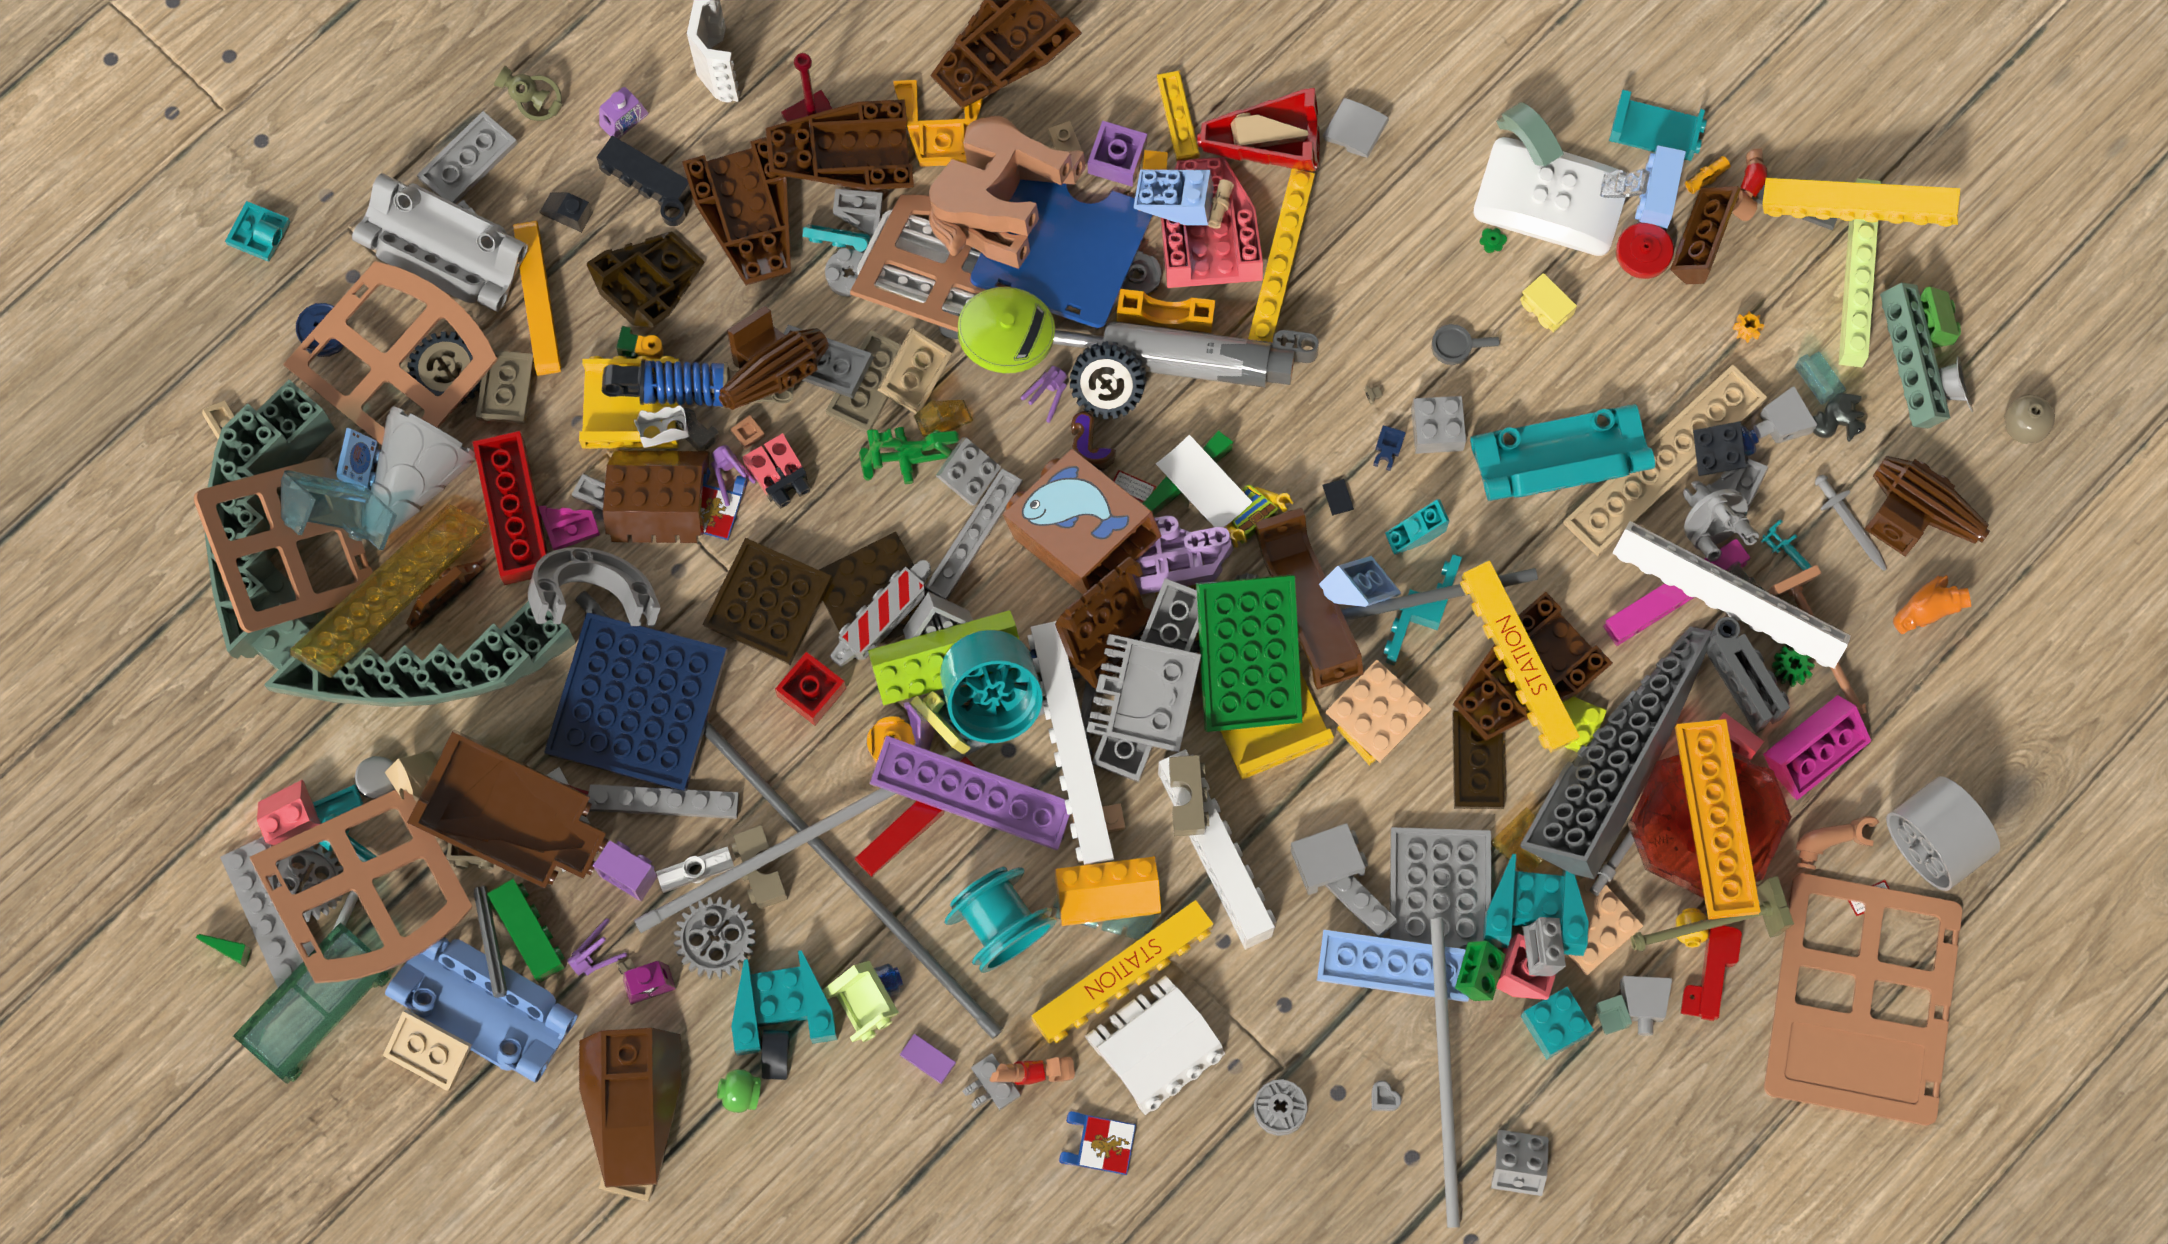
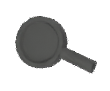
M1448 324L1435 332L1432 338L1431 349L1438 361L1446 365H1457L1468 358L1472 348L1499 346V337L1471 338L1465 328L1459 325Z

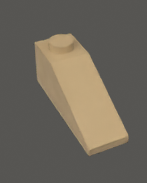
M1250 113L1237 115V118H1234L1231 123L1234 145L1262 148L1303 142L1308 137V131L1260 115L1251 116Z

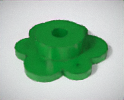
M1486 228L1482 231L1479 243L1484 246V250L1487 253L1500 252L1503 249V245L1507 242V237L1501 234L1498 228L1493 230Z

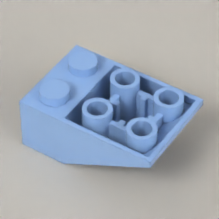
M1140 170L1134 209L1170 221L1179 222L1183 225H1208L1214 191L1211 171Z

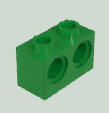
M1488 941L1468 942L1455 988L1473 1001L1493 1000L1506 954Z

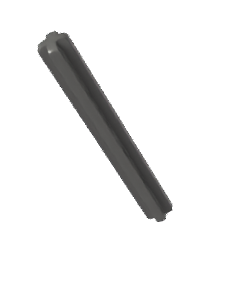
M477 886L474 888V898L493 996L495 998L505 997L507 995V987L490 899L487 895L488 889L486 886Z

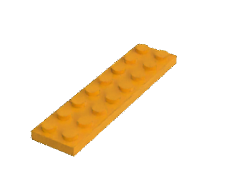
M1726 719L1676 724L1675 730L1708 919L1759 914L1761 911Z

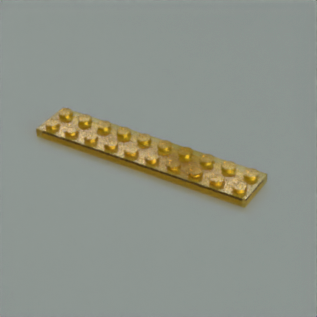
M448 503L290 649L291 656L331 678L434 582L444 570L451 566L488 531L487 524Z

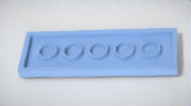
M1323 930L1317 981L1435 997L1432 945ZM1445 947L1447 998L1450 1000L1464 1002L1469 1000V997L1455 988L1466 949Z

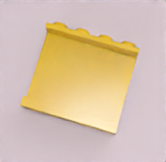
M591 356L589 359H582L585 379L582 431H579L581 447L644 448L634 420L638 419L640 411L657 413L665 407L675 408L680 406L677 400L673 405H670L668 401L665 404H660L658 401L655 404L640 405L639 397L606 396L602 393L604 367L607 365L640 367L641 360L646 359L655 362L661 361L663 368L665 362L670 361L673 369L674 363L676 361L679 362V359H675L672 356H663L661 359H651L648 356H639L637 359H627L624 356L603 359L600 356ZM671 421L667 426V430L672 428L679 430V421ZM649 426L644 430L643 435L652 439L660 433V430L656 426ZM679 440L646 448H678Z
M1301 670L1303 723L1220 731L1241 780L1333 743L1334 736L1331 729H1326Z

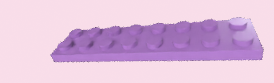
M889 736L885 737L869 783L1054 850L1059 849L1069 818L1065 799Z

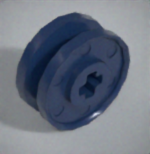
M315 303L306 307L299 314L296 321V334L301 343L334 308L333 305ZM314 339L306 350L311 354L319 343ZM332 339L317 356L330 357L339 353L345 346L336 339Z

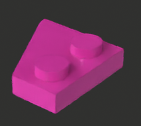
M539 506L554 551L600 536L593 513L590 510L574 511L570 508L552 509L546 506Z

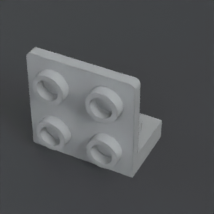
M1498 1130L1496 1163L1491 1180V1188L1542 1196L1547 1178L1548 1137Z

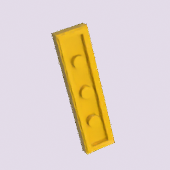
M1180 70L1157 74V83L1176 162L1178 160L1199 158L1200 153Z

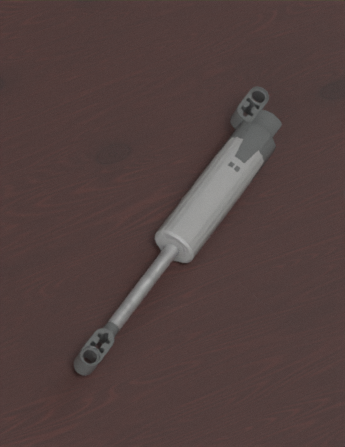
M943 309V311L948 312L956 316H960L959 313ZM1112 321L1107 324L1104 336L1055 330L1053 344L1080 348H1091L1095 343H1098L1100 346L1105 341H1108V345L1117 342L1118 347L1122 348L1125 345L1128 347L1127 351L1129 353L1132 350L1136 353L1135 358L1142 360L1141 367H1145L1146 372L1264 388L1267 382L1291 385L1294 362H1314L1318 357L1319 351L1317 337L1314 334L1281 330L1274 335L1273 342ZM939 326V330L944 337L958 339V332ZM1310 346L1313 349L1304 350L1303 347Z

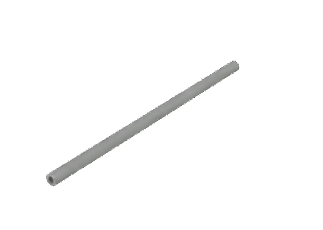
M1443 918L1430 920L1447 1228L1460 1227L1444 925Z

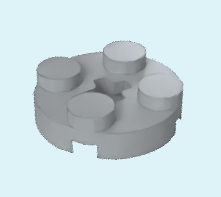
M841 248L830 257L825 267V277L833 292L844 297L852 296L850 295V290L858 277L857 267L863 253L857 250ZM845 269H853L854 276L844 277Z

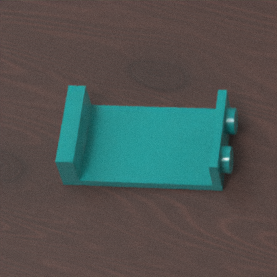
M1622 90L1609 141L1652 152L1656 151L1658 145L1686 151L1684 160L1688 161L1692 160L1694 153L1699 154L1702 140L1698 139L1699 133H1704L1707 119H1703L1704 109H1700L1698 116H1693L1630 100L1631 91Z

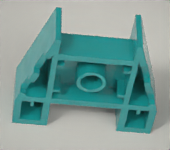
M1512 854L1487 910L1484 920L1483 941H1488L1495 947L1508 948L1512 925L1525 927L1540 917L1559 918L1564 954L1584 956L1588 944L1589 921L1575 874L1564 869L1562 876L1515 871L1516 854Z
M802 950L798 951L800 967L752 974L749 960L744 959L731 1024L734 1050L737 1056L762 1052L759 1027L808 1020L812 1044L838 1040L833 1011Z

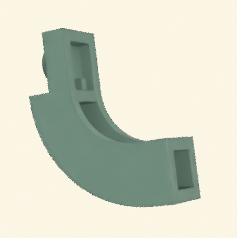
M1518 103L1503 112V117L1496 121L1500 129L1512 131L1521 139L1535 165L1546 166L1564 155L1551 129L1541 116L1527 104Z

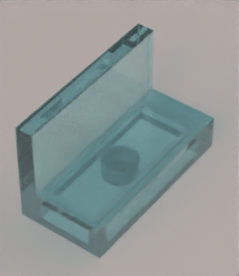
M1820 352L1810 357L1806 354L1798 359L1795 368L1821 405L1833 399L1836 394L1846 391V388Z

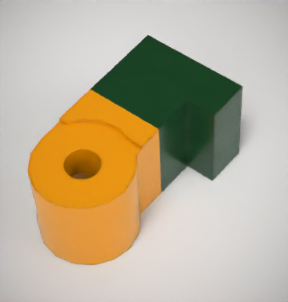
M621 327L616 347L618 355L636 359L639 356H648L651 359H660L662 357L663 345L659 337L655 335L646 337L634 335L631 327Z

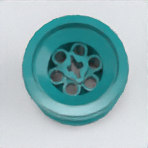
M1006 867L997 868L973 882L950 903L952 911L946 916L944 923L946 925H953L963 920L967 921L984 946L972 960L973 965H980L979 970L982 973L996 969L1021 954L1047 934L1057 922L1054 917H1050L1052 914L1051 908H1044L1031 913L1013 886L1024 875L1025 870L1022 867L1009 871Z

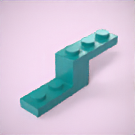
M1453 554L1450 562L1445 560L1441 572L1442 575H1445L1443 584L1438 582L1436 589L1453 586L1462 557ZM1410 589L1408 595L1416 594V593H1420V592H1417V591H1414V590H1411V589ZM1448 599L1400 609L1402 610L1400 619L1395 617L1391 632L1395 633L1393 641L1387 640L1383 654L1388 655L1386 663L1395 666L1409 622L1438 631Z

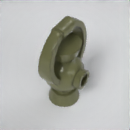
M506 65L502 68L494 86L500 88L508 87L510 97L517 103L518 109L525 117L533 121H545L558 114L563 105L561 103L562 95L558 85L552 79L542 75L530 77L526 74H518L513 76V72ZM534 80L546 81L556 92L557 100L554 99L548 110L549 114L545 116L531 115L522 105V103L532 101L534 103L533 106L540 112L551 93L543 89L538 91ZM521 85L525 86L524 92H521L519 89Z

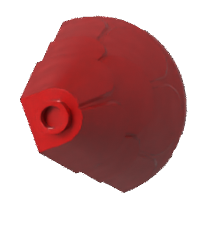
M1315 88L1302 89L1202 123L1201 133L1197 134L1198 147H1202L1203 152L1239 161L1245 159L1260 164H1271L1291 169L1318 170L1320 160V128L1318 126V105ZM1250 113L1251 116L1260 115L1308 131V137L1303 142L1250 148L1234 145L1231 123L1234 118H1237V115Z

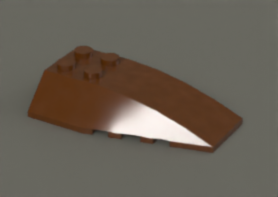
M983 0L980 9L971 17L962 34H959L956 38L955 44L950 51H947L934 69L931 78L963 109L1047 65L1075 41L1082 32L1067 17L1062 19L1044 0Z

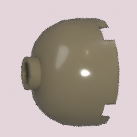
M2021 396L2010 404L2004 414L2005 428L2008 434L2020 443H2039L2050 434L2054 426L2055 414L2053 408L2047 400L2040 396Z

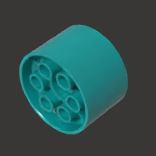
M984 630L961 638L948 650L941 665V683L950 719L963 735L978 742L1000 743L1020 736L1033 725L1041 711L1042 690L1032 656L1022 641L1003 631ZM1016 682H1027L1025 686L1015 684ZM973 698L968 706L964 705L965 702Z

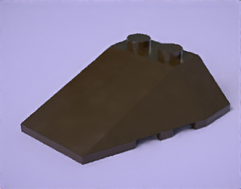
M671 231L647 238L642 243L635 245L629 243L624 248L614 251L612 249L605 250L588 261L587 267L599 294L633 326L654 327L670 316L704 266L705 261Z

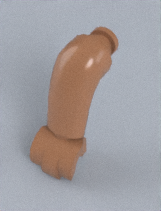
M1863 816L1854 819L1850 824L1823 827L1804 834L1796 845V850L1800 851L1799 858H1801V863H1798L1797 867L1816 870V866L1813 864L1814 861H1817L1818 855H1823L1827 848L1853 840L1860 845L1873 846V840L1865 839L1862 836V829L1864 825L1874 827L1880 822L1872 816Z

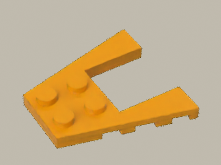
M917 80L893 81L897 99H905L906 126L919 166H947L952 159L967 164L963 144L967 126L979 118L983 98L964 108L965 119L918 121Z

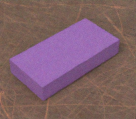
M916 1034L912 1036L900 1053L902 1058L940 1084L944 1082L956 1065L955 1061Z

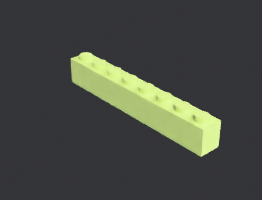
M1857 178L1855 183L1881 184V181ZM1864 219L1849 221L1838 365L1863 367L1868 359L1878 221L1867 222Z

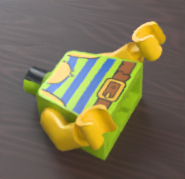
M1251 485L1244 487L1242 491L1252 503L1224 527L1229 531L1233 546L1237 548V541H1240L1241 544L1246 543L1255 534V530H1257L1256 522L1277 516L1279 510L1277 507H1280L1282 512H1286L1285 504H1294L1290 495L1287 493L1277 494L1263 488H1254Z

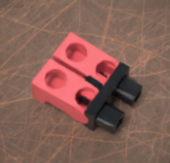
M783 433L765 443V451L760 446L743 456L744 464L753 474L769 501H774L780 509L791 502L786 493L794 488L799 497L810 492L807 474Z

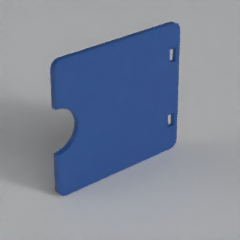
M1021 179L1009 202L1030 201L1037 204L1039 220L1028 235L1030 253L1019 269L989 259L981 253L971 273V283L976 287L988 290L998 288L997 284L1000 282L1011 286V288L1021 289L1033 294L1047 306L1051 313L1095 328L1103 327L1109 318L1153 215L1134 209L1135 198L1112 191L1103 201L1088 204L1074 199L1064 183L1059 185L1053 182ZM1006 232L1012 235H1020L1016 233ZM1070 306L1081 310L1080 315L1067 311V307Z

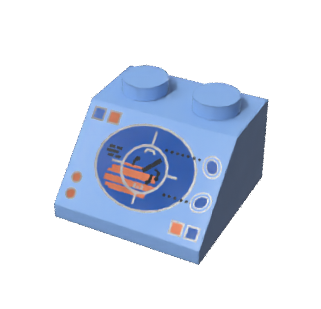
M346 428L336 473L341 489L369 494L370 486L375 482L376 472H374L375 463L377 464L381 450L378 448L376 440L349 428Z

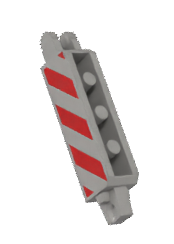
M922 559L910 570L905 567L901 572L899 570L896 571L889 580L891 583L885 589L880 588L873 596L872 603L868 607L866 605L863 606L856 614L857 618L852 624L847 623L839 632L840 642L830 655L831 659L842 668L855 657L858 660L866 659L869 656L868 650L876 648L925 597L924 582L931 575L930 563Z

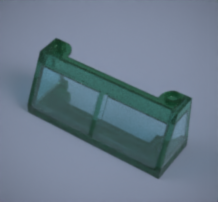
M341 922L318 945L324 958L327 960L372 952ZM314 949L313 952L309 955V957H310L312 954L316 953L315 949ZM302 962L233 1037L286 1084L290 1081L294 1082L302 1074V1062L372 987L385 986L391 979L393 970L390 968L380 973L341 982L314 983L305 963Z

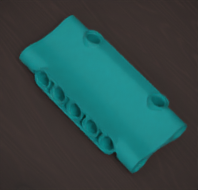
M1636 404L1601 409L1594 413L1518 428L1508 427L1504 430L1470 437L1472 452L1482 477L1488 501L1513 496L1514 498L1586 485L1630 475V473L1655 468L1654 454L1652 449L1647 446ZM1598 416L1606 418V427H1601L1597 423ZM1504 434H1509L1513 437V445H1506L1504 443Z

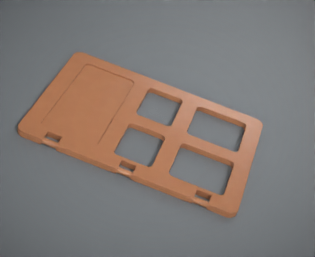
M1804 873L1796 875L1792 881L1789 911L1794 924L1785 931L1764 1082L1765 1092L1771 1097L1924 1126L1933 1124L1937 1119L1949 1011L1952 1000L1959 931L1961 928V906L1957 902ZM1810 894L1864 904L1865 911L1858 957L1813 950L1803 946ZM1884 908L1929 915L1939 919L1933 971L1888 964L1878 960ZM1945 930L1953 931L1951 944L1943 943ZM1803 966L1853 976L1855 978L1851 1013L1797 1004L1795 995L1799 968ZM1878 980L1928 990L1930 992L1926 1027L1922 1028L1872 1018L1870 1011L1874 982ZM1935 1005L1943 1006L1942 1020L1934 1019ZM1926 1082L1934 1083L1933 1096L1924 1095Z

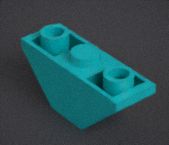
M1437 499L1385 532V535L1393 553L1399 554L1429 543L1445 533L1449 524V518L1441 500Z

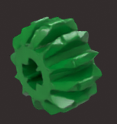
M1782 647L1781 653L1774 655L1776 661L1771 665L1773 669L1777 670L1774 676H1782L1781 684H1785L1788 680L1791 687H1795L1797 682L1800 685L1805 684L1806 679H1810L1813 675L1810 670L1814 669L1815 664L1809 662L1812 657L1797 653L1793 647H1790V650ZM1791 663L1796 664L1795 669L1790 667Z

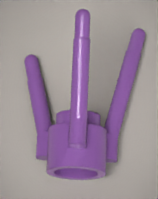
M1052 366L1048 372H1044L1042 377L1021 396V400H1025L1041 384L1042 386L1029 400V405H1032L1046 388L1050 391L1057 389L1046 422L1050 423L1061 394L1067 387L1064 383L1067 375L1060 368Z
M723 445L712 453L715 461L711 465L715 470L725 506H729L730 503L720 469L728 471L735 467L743 477H747L753 484L756 483V480L738 461L729 446Z
M606 918L585 942L571 954L572 956L567 959L578 976L583 972L588 976L597 969L627 957V953H622L595 965H590L594 962L590 954L604 943L606 938L602 937L587 950L585 949L610 922V919Z

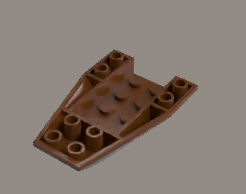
M905 99L855 102L767 127L765 131L769 173L863 190L914 188L912 164H909L906 137L907 116Z
M766 137L750 141V149L706 161L705 155L682 161L695 206L745 286L791 273L786 176L769 173Z
M1544 592L1523 610L1518 617L1563 703L1579 694L1609 668L1613 662L1597 645L1592 648L1561 615L1562 608L1547 592ZM1493 647L1453 703V706L1485 741L1529 720L1527 717L1529 710L1526 704L1522 705L1516 695L1518 688L1514 682L1510 683L1505 674L1507 667L1503 660H1498Z
M656 1028L599 1031L579 1040V1090L606 1188L658 1184L682 1085L681 1034Z

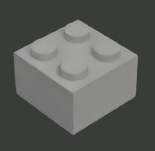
M1462 396L1413 399L1411 413L1415 454L1463 451L1466 435Z

